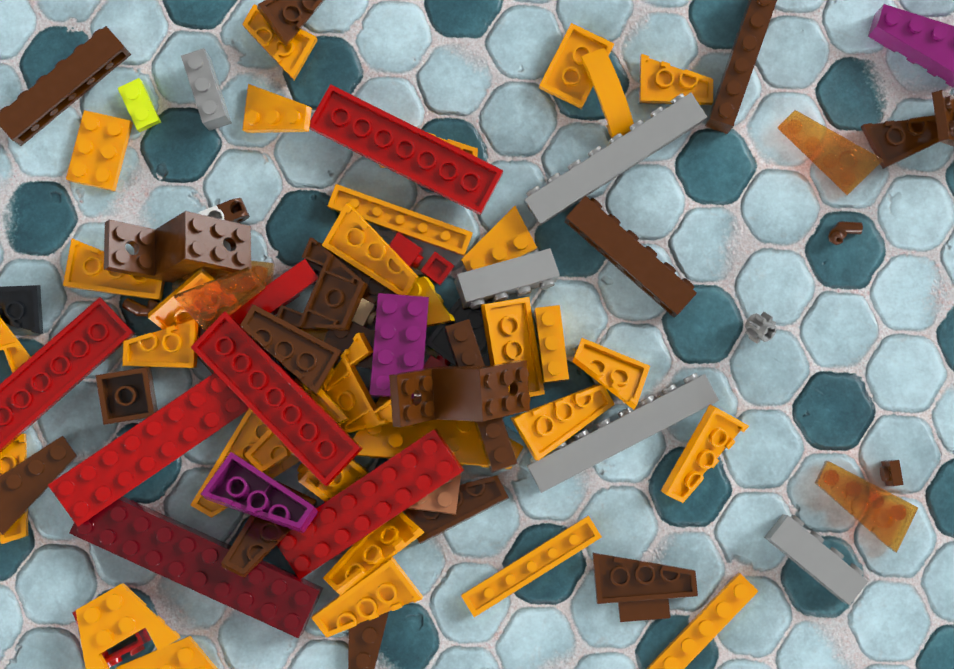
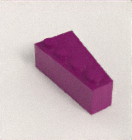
M883 4L874 15L868 37L894 53L896 51L907 57L906 60L913 64H919L927 69L929 74L942 78L946 81L947 85L953 88L954 26Z
M230 452L201 492V495L206 500L302 533L306 531L318 513L313 505L232 452Z

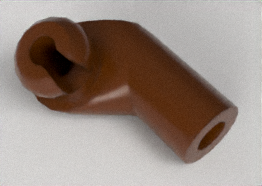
M840 221L830 230L828 239L834 245H840L848 234H861L863 224L862 222Z
M127 298L124 300L122 307L136 316H148V313L160 302L150 299L146 306Z

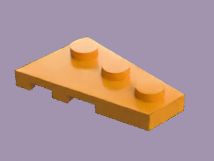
M254 4L242 24L243 27L295 81L318 41L317 37L301 29L285 47L257 9L258 6Z
M641 54L639 103L672 104L670 101L682 93L686 96L692 92L699 105L713 104L712 78L687 69L681 70L670 66V63L659 62L650 59L647 55Z
M516 206L461 259L466 271L524 256L537 250V246Z
M201 268L148 313V318L163 330L204 314H213L223 306H232L237 303V298Z
M581 338L572 362L634 410L639 401L650 366Z

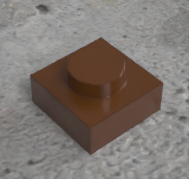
M881 461L880 476L882 481L885 482V486L904 485L900 461Z

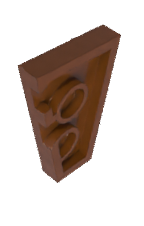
M264 0L258 4L257 9L286 47L325 0Z

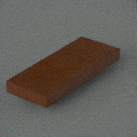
M669 599L618 602L620 622L670 618Z

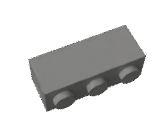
M203 48L181 55L202 123L209 131L232 124L211 57Z

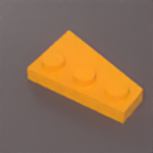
M248 84L242 130L247 133L309 132L312 108Z
M192 319L179 325H173L163 330L123 341L122 366L197 368V354L192 350L191 346L198 340L199 319Z

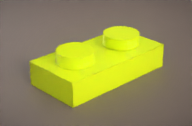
M140 78L118 87L119 93L139 132L161 123Z

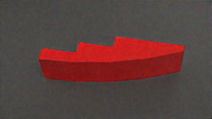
M304 259L257 292L230 315L241 325L253 304L276 315L281 305L286 306L298 298L300 293L316 283L318 277L306 259Z

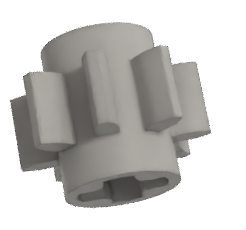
M763 312L761 315L757 313L751 315L745 323V333L749 335V339L757 344L760 340L764 342L771 340L776 333V322L772 320L773 317L766 312Z

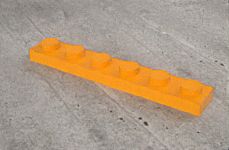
M335 184L327 205L329 209L341 212L345 204L349 203L368 223L397 233L399 232L402 235L461 256H465L473 232Z
M587 515L461 594V597L473 617H476L602 538L591 518Z
M738 572L646 669H685L756 595L758 590Z

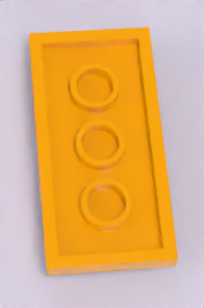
M529 297L482 304L481 310L490 365L527 360L530 397L545 394Z

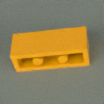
M560 305L535 308L534 316L543 384L568 381L569 374Z

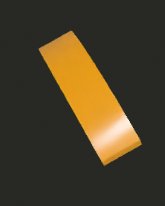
M601 48L581 56L588 78L589 80L591 79L608 124L606 127L610 137L612 138L619 133L624 136L631 131L629 127L634 122L612 62L606 50Z

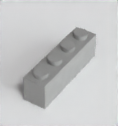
M551 248L459 273L454 282L463 309L468 307L478 309L485 302L492 300L494 302L505 301L509 298L508 296L513 294L523 296L532 292L531 289L538 287L541 290L548 289L555 285L554 283L560 274Z
M782 514L764 538L841 602L850 605L869 582L862 576L864 572L853 563L849 566L842 560L844 555L834 547L827 548L823 544L824 539L814 531L809 533L804 529L803 525L805 523L797 516L792 514L790 517L789 515Z

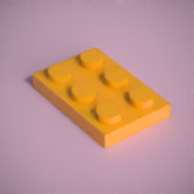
M571 23L539 85V89L582 109L593 88V83L588 78L581 56L604 48L609 56L614 43Z
M84 110L66 180L116 191L133 122Z

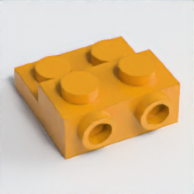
M353 459L328 486H324L303 463L297 469L299 472L297 474L298 482L325 502L369 473L365 467Z

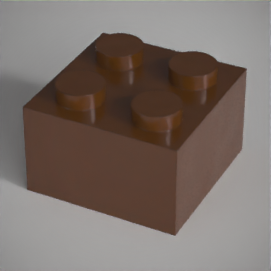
M151 367L96 375L103 425L148 418L158 411Z

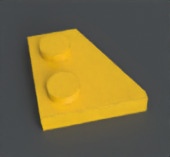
M425 276L419 277L408 295L429 297L427 327L454 322V316L445 308L444 301L440 294L436 293L435 286L431 280Z

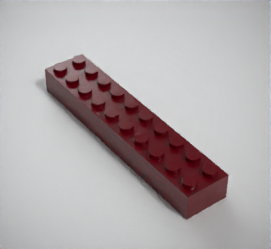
M124 496L80 526H77L74 522L69 532L80 539L296 638L303 634L323 590V587L304 578L300 579L297 575L264 560L243 578L223 568L221 565L231 545Z

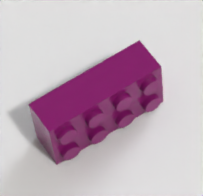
M378 293L370 385L371 396L391 398L389 375L424 369L429 297Z

